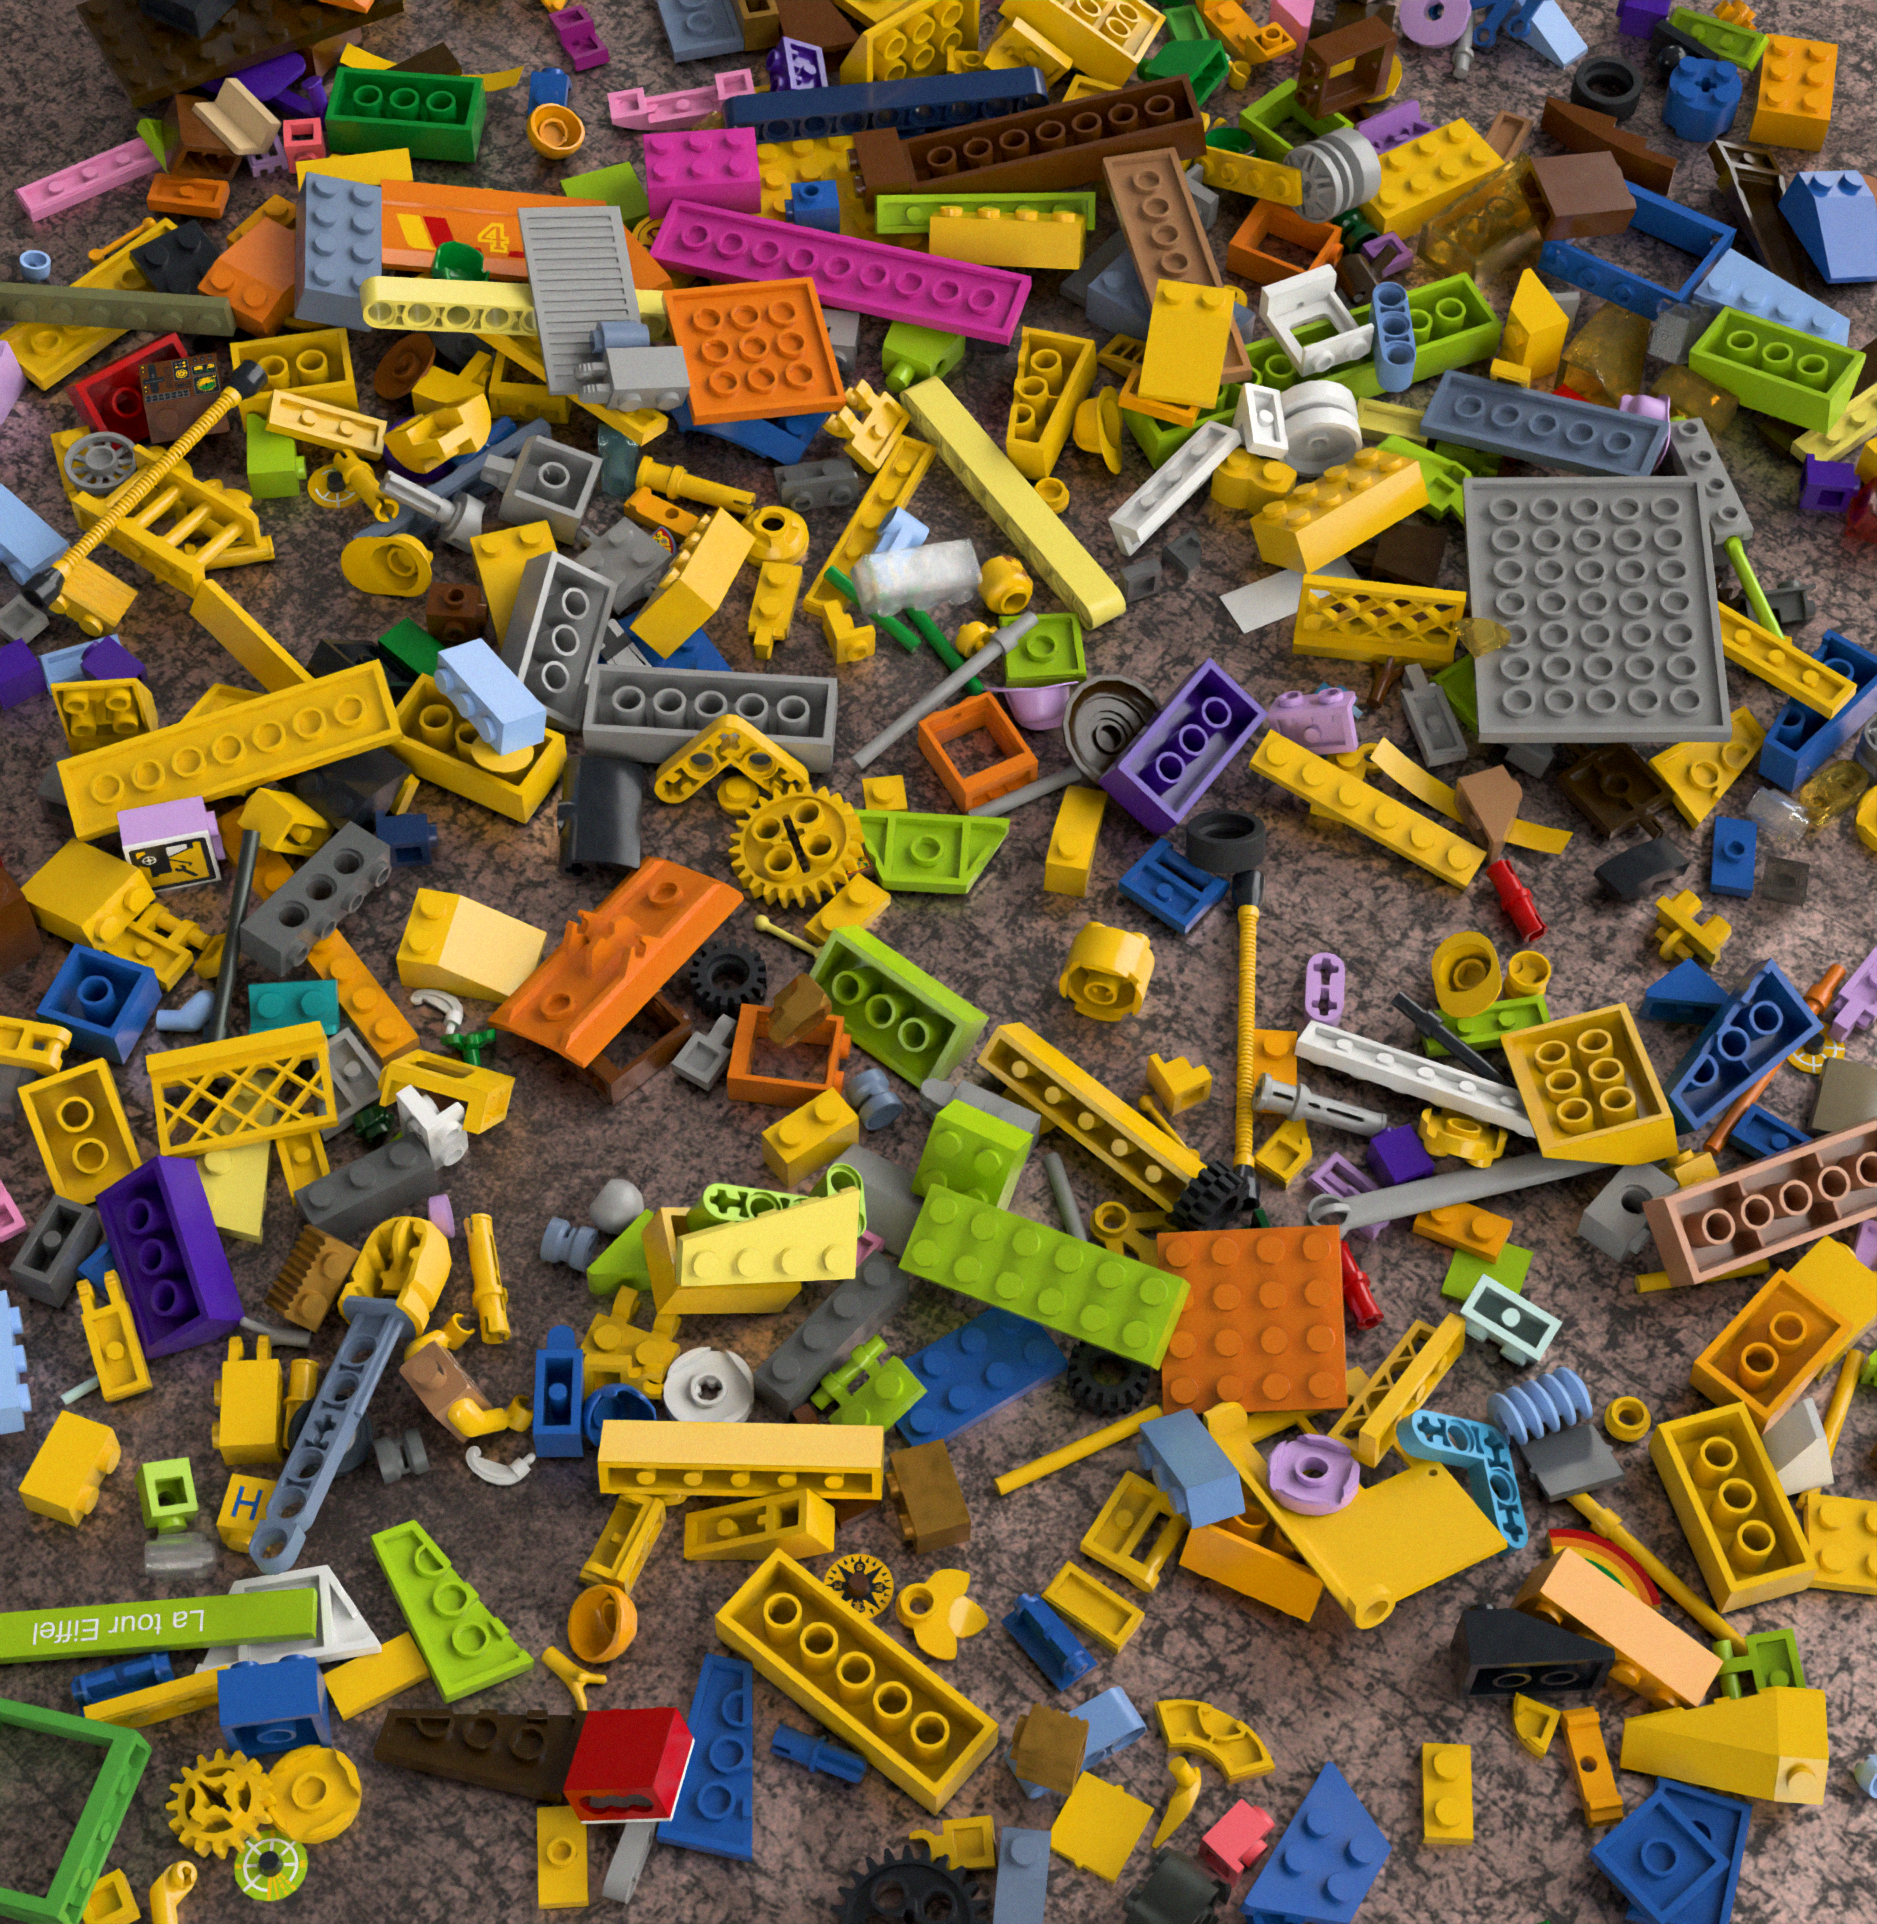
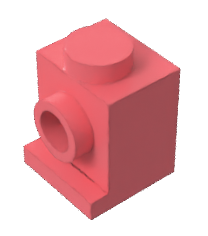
M320 117L283 120L284 150L290 174L297 173L295 162L326 158ZM313 134V140L294 141L293 136Z
M1241 1798L1201 1838L1198 1855L1234 1888L1241 1880L1244 1870L1243 1864L1248 1868L1253 1867L1268 1850L1269 1846L1265 1842L1268 1834L1275 1828V1824L1262 1808L1256 1805L1251 1807Z

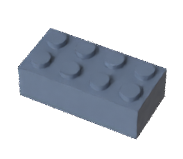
M306 172L296 201L294 318L371 332L372 327L366 324L363 319L359 288L364 280L374 276H381L382 187Z
M1127 247L1088 285L1085 317L1115 335L1120 333L1147 342L1151 315ZM1234 301L1233 314L1244 345L1252 343L1255 313Z

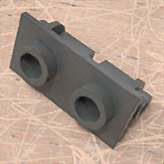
M1793 580L1778 584L1777 589L1763 591L1771 610H1777L1779 624L1807 621L1809 616H1814L1816 613L1814 601L1807 598V594L1816 588V584L1802 586L1800 580ZM1740 589L1739 595L1732 599L1740 601L1739 610L1736 612L1742 613L1744 617L1761 626L1744 589Z

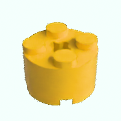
M1088 922L1072 941L1059 980L1061 995L1064 999L1068 995L1076 1002L1074 1009L1093 1019L1114 1022L1121 1021L1123 1014L1132 1012V1016L1136 1015L1142 1007L1155 965L1154 956L1149 949L1150 940L1139 932L1129 933L1118 928L1106 927L1099 922Z

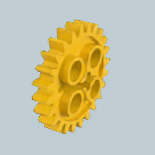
M807 783L803 791L798 793L794 784H790L788 794L782 795L775 788L773 789L774 799L768 801L762 796L758 797L761 806L758 810L752 807L745 808L749 820H736L735 823L740 833L730 834L734 847L728 849L733 861L731 863L736 877L738 876L744 889L749 888L755 899L763 895L766 904L769 906L778 897L783 908L788 907L791 899H797L800 908H803L806 903V897L812 896L817 903H821L820 892L826 890L834 896L836 890L833 884L836 881L846 885L849 883L845 871H858L859 869L855 858L864 857L861 843L865 842L858 814H855L850 802L844 803L839 792L830 797L826 786L821 787L816 794H814L810 783ZM787 818L792 820L810 866V871L804 873L801 869L785 828L784 820Z

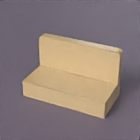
M237 78L225 79L215 102L195 103L192 111L237 155L267 154L282 125Z

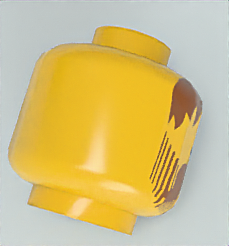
M997 556L989 559L978 570L975 578L977 591L988 608L996 614H1015L1026 607L1033 593L1032 580L1019 560L1012 556Z

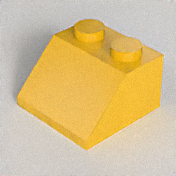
M1531 268L1523 270L1509 310L1507 324L1504 328V337L1498 359L1532 368V381L1557 371L1569 318Z

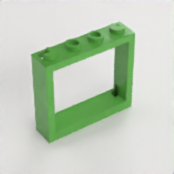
M0 1697V1729L2 1724L6 1723L110 1748L46 1899L0 1887V1916L31 1924H79L153 1749L137 1730Z

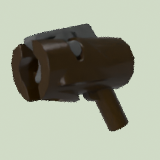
M1387 244L1370 263L1363 254H1348L1339 260L1334 269L1337 273L1336 282L1340 287L1336 294L1348 311L1371 303L1374 288L1382 283L1384 279L1383 270L1398 255L1392 246Z

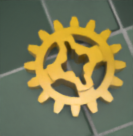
M222 1748L216 1750L214 1761L208 1762L200 1754L197 1756L199 1766L197 1769L192 1771L185 1766L180 1769L186 1778L184 1783H173L169 1787L178 1797L177 1800L166 1803V1810L172 1816H175L168 1823L169 1827L176 1835L181 1834L178 1840L184 1847L190 1849L195 1846L194 1850L200 1857L206 1858L213 1848L214 1853L220 1859H226L228 1847L234 1846L242 1854L245 1852L244 1840L250 1837L258 1842L262 1839L259 1831L256 1829L259 1823H272L273 1819L264 1809L276 1804V1798L270 1791H266L273 1785V1782L266 1773H261L263 1767L255 1758L247 1762L246 1756L240 1750H236L230 1760ZM211 1796H215L219 1801L223 1800L232 1810L228 1812L225 1808L218 1807L211 1799ZM195 1798V1806L192 1808V1804ZM251 1798L250 1805L247 1810V1801Z

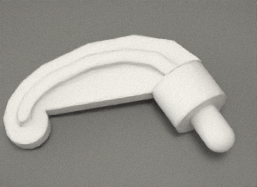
M421 989L412 994L410 998L412 1004L420 1005L425 1001L446 1014L443 1022L446 1027L445 1034H453L454 1030L460 1028L464 1017L463 1006L456 997L435 989Z
M471 1446L466 1452V1460L471 1470L484 1481L498 1486L512 1485L520 1481L531 1471L529 1465L536 1459L534 1453H529L523 1459L518 1457L509 1466H505L481 1458V1450L477 1446Z

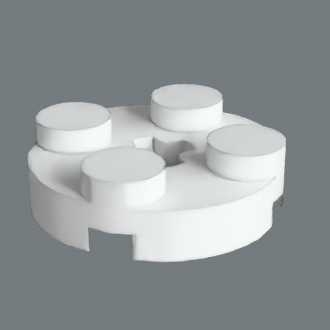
M699 1347L682 1354L670 1366L664 1386V1405L672 1421L744 1423L753 1412L755 1404L754 1378L747 1363L731 1351L725 1350L726 1353L711 1351V1347ZM707 1384L710 1388L719 1386L721 1390L718 1391L716 1399L703 1400L700 1398V1387Z

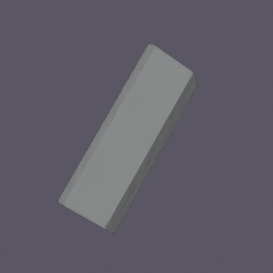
M853 1143L832 1165L836 1163L850 1165L861 1175L864 1185L866 1230L885 1241L884 1253L901 1261L925 1198L910 1191L915 1177L914 1173Z

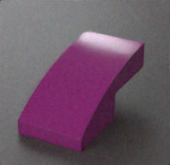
M581 4L548 14V19L556 38L576 72L610 62L608 49L595 33L593 19Z

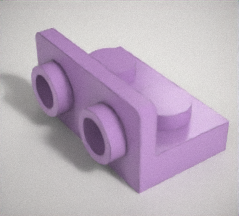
M1328 688L1320 691L1318 694L1303 695L1300 691L1283 693L1275 699L1267 712L1269 713L1270 729L1316 755L1355 752L1358 747L1352 706L1356 701L1355 691L1342 692L1341 688Z

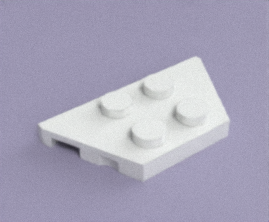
M327 1564L283 1572L278 1575H265L237 1580L233 1582L229 1594L314 1588L318 1594L316 1639L210 1647L203 1664L198 1663L195 1674L223 1665H228L230 1669L231 1665L242 1661H254L260 1665L279 1662L282 1657L293 1654L306 1655L308 1658L316 1657L318 1664L382 1653V1647Z

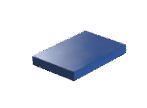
M1657 1776L1654 1781L1652 1795L1660 1789L1731 1862L1720 1876L1667 1924H1729L1753 1805ZM1628 1901L1625 1918L1643 1924H1651Z

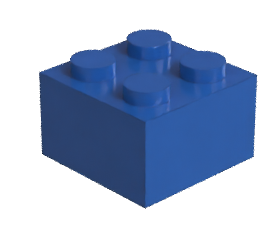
M75 943L35 1013L40 1023L57 1025L69 1030L72 1033V1039L69 1044L70 1048L124 1065L158 1005L162 993L154 968Z
M293 1654L282 1657L279 1662L260 1665L254 1661H242L231 1665L230 1669L217 1670L220 1728L232 1755L236 1750L242 1751L246 1758L288 1753L305 1745H321V1748L332 1747L329 1692L316 1657L308 1658L306 1655Z

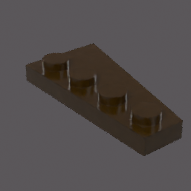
M389 1708L373 1750L374 1759L562 1804L565 1795L563 1788L589 1710H572V1715H548V1710H527V1715L499 1714L498 1709H479L478 1714H454L452 1709Z

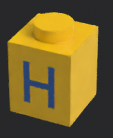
M232 1473L216 1523L223 1543L229 1548L238 1552L249 1553V1544L260 1519L267 1520L266 1506L278 1481Z

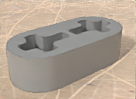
M659 1822L626 1823L606 1875L602 1891L603 1897L628 1904L651 1849Z

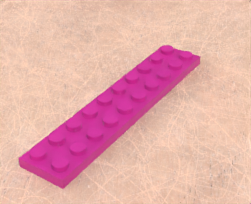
M673 198L649 252L663 269L730 284L813 277L820 304L1008 346L1032 286L1031 276L676 198Z

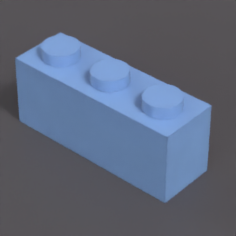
M1191 1408L1139 1424L1142 1442L1136 1444V1449L1143 1469L1145 1471L1149 1469L1152 1471L1153 1479L1159 1492H1167L1173 1512L1176 1515L1181 1513L1192 1529L1246 1512L1239 1472Z

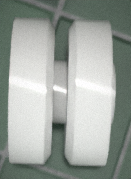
M1327 380L1307 381L1294 385L1280 394L1289 451L1282 460H1278L1292 467L1298 476L1306 478L1322 477L1327 469L1343 465L1353 459L1356 452L1362 450L1363 442L1361 430L1357 422L1356 401L1352 392L1342 384Z

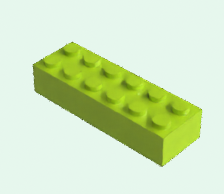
M931 1183L898 1266L913 1276L1159 1371L1191 1285L1184 1278Z

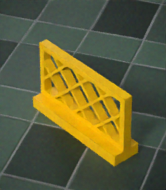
M1303 573L1294 624L1292 653L1363 662L1376 660L1380 664H1385L1387 657L1393 656L1395 658L1394 665L1397 666L1420 663L1423 669L1442 671L1454 662V650L1466 603V592ZM1310 589L1328 591L1330 594L1319 599ZM1367 595L1371 599L1359 603L1353 596ZM1398 599L1409 600L1411 604L1400 608L1393 601ZM1341 602L1348 608L1340 613H1336L1330 607ZM1445 604L1454 605L1455 607L1439 612L1433 606ZM1380 607L1388 612V614L1379 618L1371 613V611ZM1423 612L1429 618L1418 623L1411 616ZM1359 617V618H1361L1364 622H1361V621H1353V619ZM1400 622L1404 626H1395L1392 624ZM1440 626V627H1441L1443 630H1445V631H1438V630H1431V629H1434V628Z
M320 1020L146 1055L147 1072L151 1077L161 1156L186 1158L339 1126L328 1056L330 1054L329 1044ZM314 1058L319 1059L320 1069L309 1083L292 1073L301 1061ZM270 1068L279 1075L266 1091L249 1082L258 1070ZM227 1077L235 1082V1084L222 1100L205 1091L214 1079ZM287 1079L303 1088V1091L290 1107L274 1097ZM321 1082L323 1085V1091L317 1088ZM184 1086L192 1092L181 1106L176 1109L165 1102L164 1089ZM243 1088L260 1098L246 1116L230 1106ZM313 1094L325 1102L327 1115L307 1118L298 1111ZM200 1097L216 1106L203 1124L186 1115ZM268 1103L285 1113L277 1124L273 1126L263 1127L255 1122V1119ZM167 1112L172 1115L169 1121L167 1120ZM224 1112L241 1122L234 1132L229 1135L219 1136L211 1131ZM181 1121L197 1130L188 1143L171 1146L170 1134Z

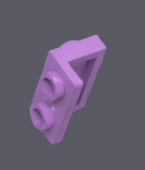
M1414 99L1405 101L1355 125V130L1359 131L1369 140L1378 156L1440 128L1421 120L1418 101Z

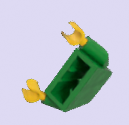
M1180 40L1166 43L1154 59L1142 58L1137 65V76L1140 80L1151 82L1188 73L1198 106L1200 107L1228 72V85L1235 90H1242L1249 79L1251 68L1246 61L1238 60L1233 63L1230 60L1231 56L1224 52L1221 40Z

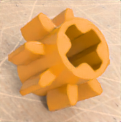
M1722 0L1713 11L1719 20L1753 31L1757 29L1751 22L1757 14L1742 0H1734L1731 4L1726 0Z

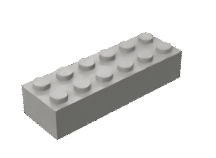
M592 663L583 723L585 756L613 758L630 762L664 763L716 718L722 715L733 714L750 723L804 765L808 772L831 774L838 710L837 678ZM723 733V734H722V741H723L727 736H729V735H726L725 733ZM733 733V734L731 735V736H734L735 738H737V734H736V733ZM704 753L694 754L690 758L697 765H707L713 760ZM755 753L749 757V760L757 765H764L772 760L765 753ZM731 763L726 766V767H729V768H736V767H735L734 765H732Z

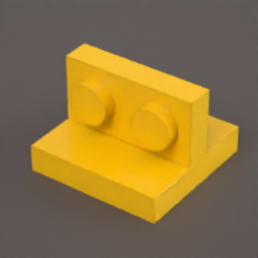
M1018 16L1010 23L1004 17L999 22L976 71L1026 66L1036 67L1043 72L1048 92L1049 88L1069 71L1074 60Z

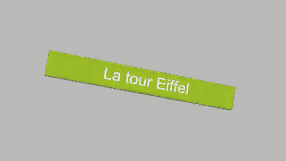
M314 1588L0 1613V1664L316 1639L318 1594Z

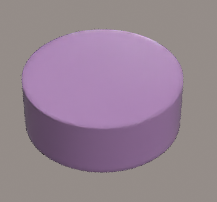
M442 1194L429 1197L427 1201L429 1221L446 1239L454 1238V1219L448 1196Z

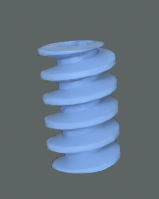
M1565 1367L1554 1369L1552 1375L1548 1373L1539 1375L1536 1382L1533 1380L1524 1381L1520 1388L1516 1386L1509 1387L1505 1390L1504 1394L1494 1393L1487 1400V1412L1491 1425L1503 1434L1508 1446L1510 1444V1436L1512 1435L1520 1445L1527 1444V1429L1530 1430L1536 1439L1544 1437L1542 1424L1544 1422L1552 1432L1560 1431L1559 1416L1569 1426L1576 1424V1409L1584 1419L1592 1418L1593 1415L1592 1405L1585 1384L1576 1372Z

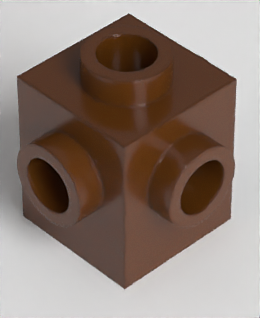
M432 582L425 614L428 632L434 639L448 640L456 643L470 642L478 639L480 626H487L489 615L488 603L482 602L480 586L465 583L448 584Z

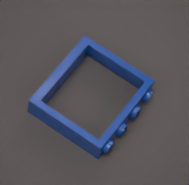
M1624 180L1630 194L1635 198L1637 207L1628 225L1704 258L1678 293L1571 246L1576 238L1545 241L1537 268L1672 329L1693 303L1694 292L1727 250L1731 248L1737 229ZM1714 235L1721 238L1718 242L1712 241ZM1665 298L1669 301H1672V303L1668 304L1664 302L1663 299Z

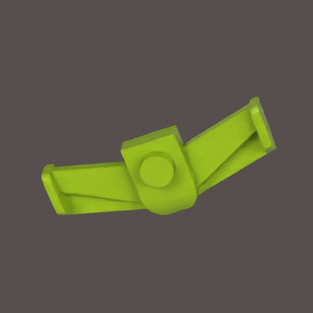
M1393 433L1376 447L1380 451L1391 454L1396 453L1403 457L1418 460L1430 503L1421 509L1438 521L1452 511L1464 525L1463 478H1473L1468 469L1457 461H1451Z

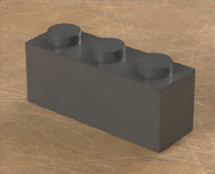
M413 1131L293 1193L300 1217L305 1225L310 1224L339 1240H343L440 1189L434 1163Z

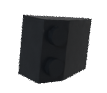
M1478 1604L1470 1607L1468 1610H1463L1450 1643L1457 1700L1515 1697L1516 1692L1523 1696L1599 1693L1616 1659L1613 1648L1515 1609H1497L1493 1604Z

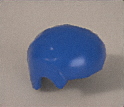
M625 1383L604 1384L601 1388H597L586 1400L582 1410L583 1432L595 1446L600 1447L603 1420L657 1421L656 1409L645 1394L631 1385Z

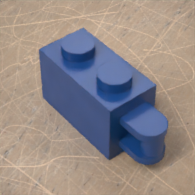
M557 1325L549 1331L547 1335V1349H536L533 1439L537 1457H583L584 1432L582 1427V1410L585 1405L583 1349H577L574 1331L566 1325Z

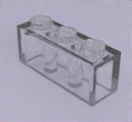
M970 538L863 555L850 570L863 615L879 613L880 617L891 616L904 608L914 607L916 611H923L946 601H950L951 605L963 604L973 598V594L984 582Z

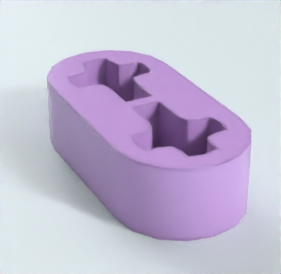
M1328 952L1318 953L1308 961L1303 1001V1018L1307 1025L1311 1020L1335 1028L1340 1023L1344 1007L1345 966L1342 960L1335 954ZM1320 969L1328 970L1330 976L1328 985L1321 984ZM1320 999L1327 1000L1328 1015L1326 1016L1320 1015L1318 1009Z

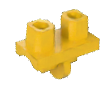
M1688 888L1675 895L1671 900L1663 895L1655 903V907L1659 909L1656 920L1663 925L1655 932V936L1663 942L1658 952L1659 956L1668 961L1675 955H1678L1685 961L1689 957L1692 958L1695 952L1711 967L1721 959L1720 948L1732 934L1731 926L1716 914L1702 926L1698 925L1692 918L1703 909L1702 902Z

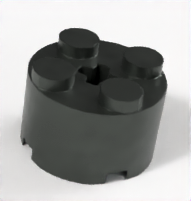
M1165 1846L1154 1860L1151 1867L1153 1875L1144 1888L1136 1885L1127 1896L1122 1907V1911L1128 1914L1124 1924H1217L1219 1918L1214 1915V1908L1218 1900L1227 1905L1232 1887L1229 1882L1183 1851H1175L1169 1846Z

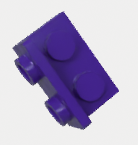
M783 36L776 48L769 52L766 59V70L769 71L770 92L828 86L822 47Z

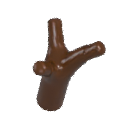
M1393 656L1387 657L1383 668L1379 665L1378 661H1372L1370 665L1375 672V680L1366 703L1372 708H1381L1390 686L1400 675L1404 674V666L1409 664L1393 669L1395 662Z

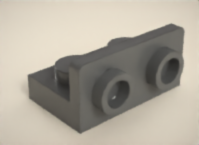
M850 456L773 468V478L779 503L782 507L795 512H804L809 509L843 506L848 503L859 502V479L857 472L853 471Z

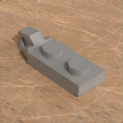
M1420 663L1404 666V676L1401 677L1404 689H1401L1399 693L1401 704L1427 768L1465 760L1468 748L1442 686L1436 685L1435 682H1427Z

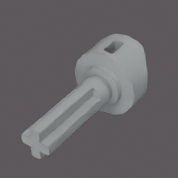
M390 470L385 473L384 480L379 485L381 492L440 522V540L468 554L472 553L469 538L482 535V513L490 507L488 504L464 492L459 494L451 503Z

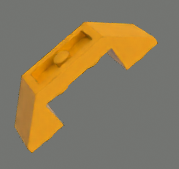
M1195 0L1204 25L1218 40H1221L1224 47L1237 61H1246L1249 65L1263 63L1296 49L1297 43L1276 21L1259 28L1234 0Z

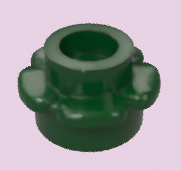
M377 1105L371 1107L353 1118L352 1121L357 1129L354 1135L356 1138H366L368 1143L379 1141L392 1132L390 1126L393 1124L395 1117L393 1114H388L384 1106Z

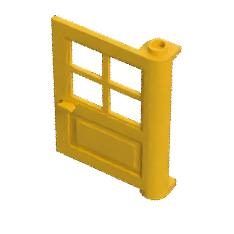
M1359 1366L1347 1371L1348 1400L1354 1401L1370 1380ZM1383 1399L1373 1400L1368 1404L1371 1414ZM1223 1402L1203 1413L1204 1427L1237 1469L1240 1479L1350 1619L1360 1629H1369L1383 1622L1391 1614L1397 1601L1508 1547V1541L1441 1462L1409 1455L1400 1445L1398 1438L1391 1448L1409 1469L1367 1489H1364L1359 1483L1358 1493L1346 1507L1331 1514L1309 1516L1283 1507L1271 1495L1266 1483L1267 1462L1252 1444L1295 1424L1299 1426L1304 1434L1320 1435L1307 1419L1323 1411L1255 1413L1247 1416L1246 1410L1238 1402ZM1359 1437L1352 1439L1351 1441H1354L1359 1444ZM1313 1469L1305 1470L1304 1472H1302V1474L1305 1475V1474L1310 1473V1472H1312V1471H1314V1470H1313Z

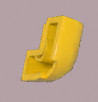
M484 393L447 401L445 408L437 409L425 416L423 413H419L383 435L382 438L394 458L405 468L415 473L427 474L452 457L478 452L486 443L491 430V413Z

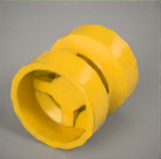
M1525 950L1515 954L1509 962L1507 975L1503 982V995L1505 999L1541 994L1544 996L1546 985L1551 976L1549 961L1542 954L1535 951Z

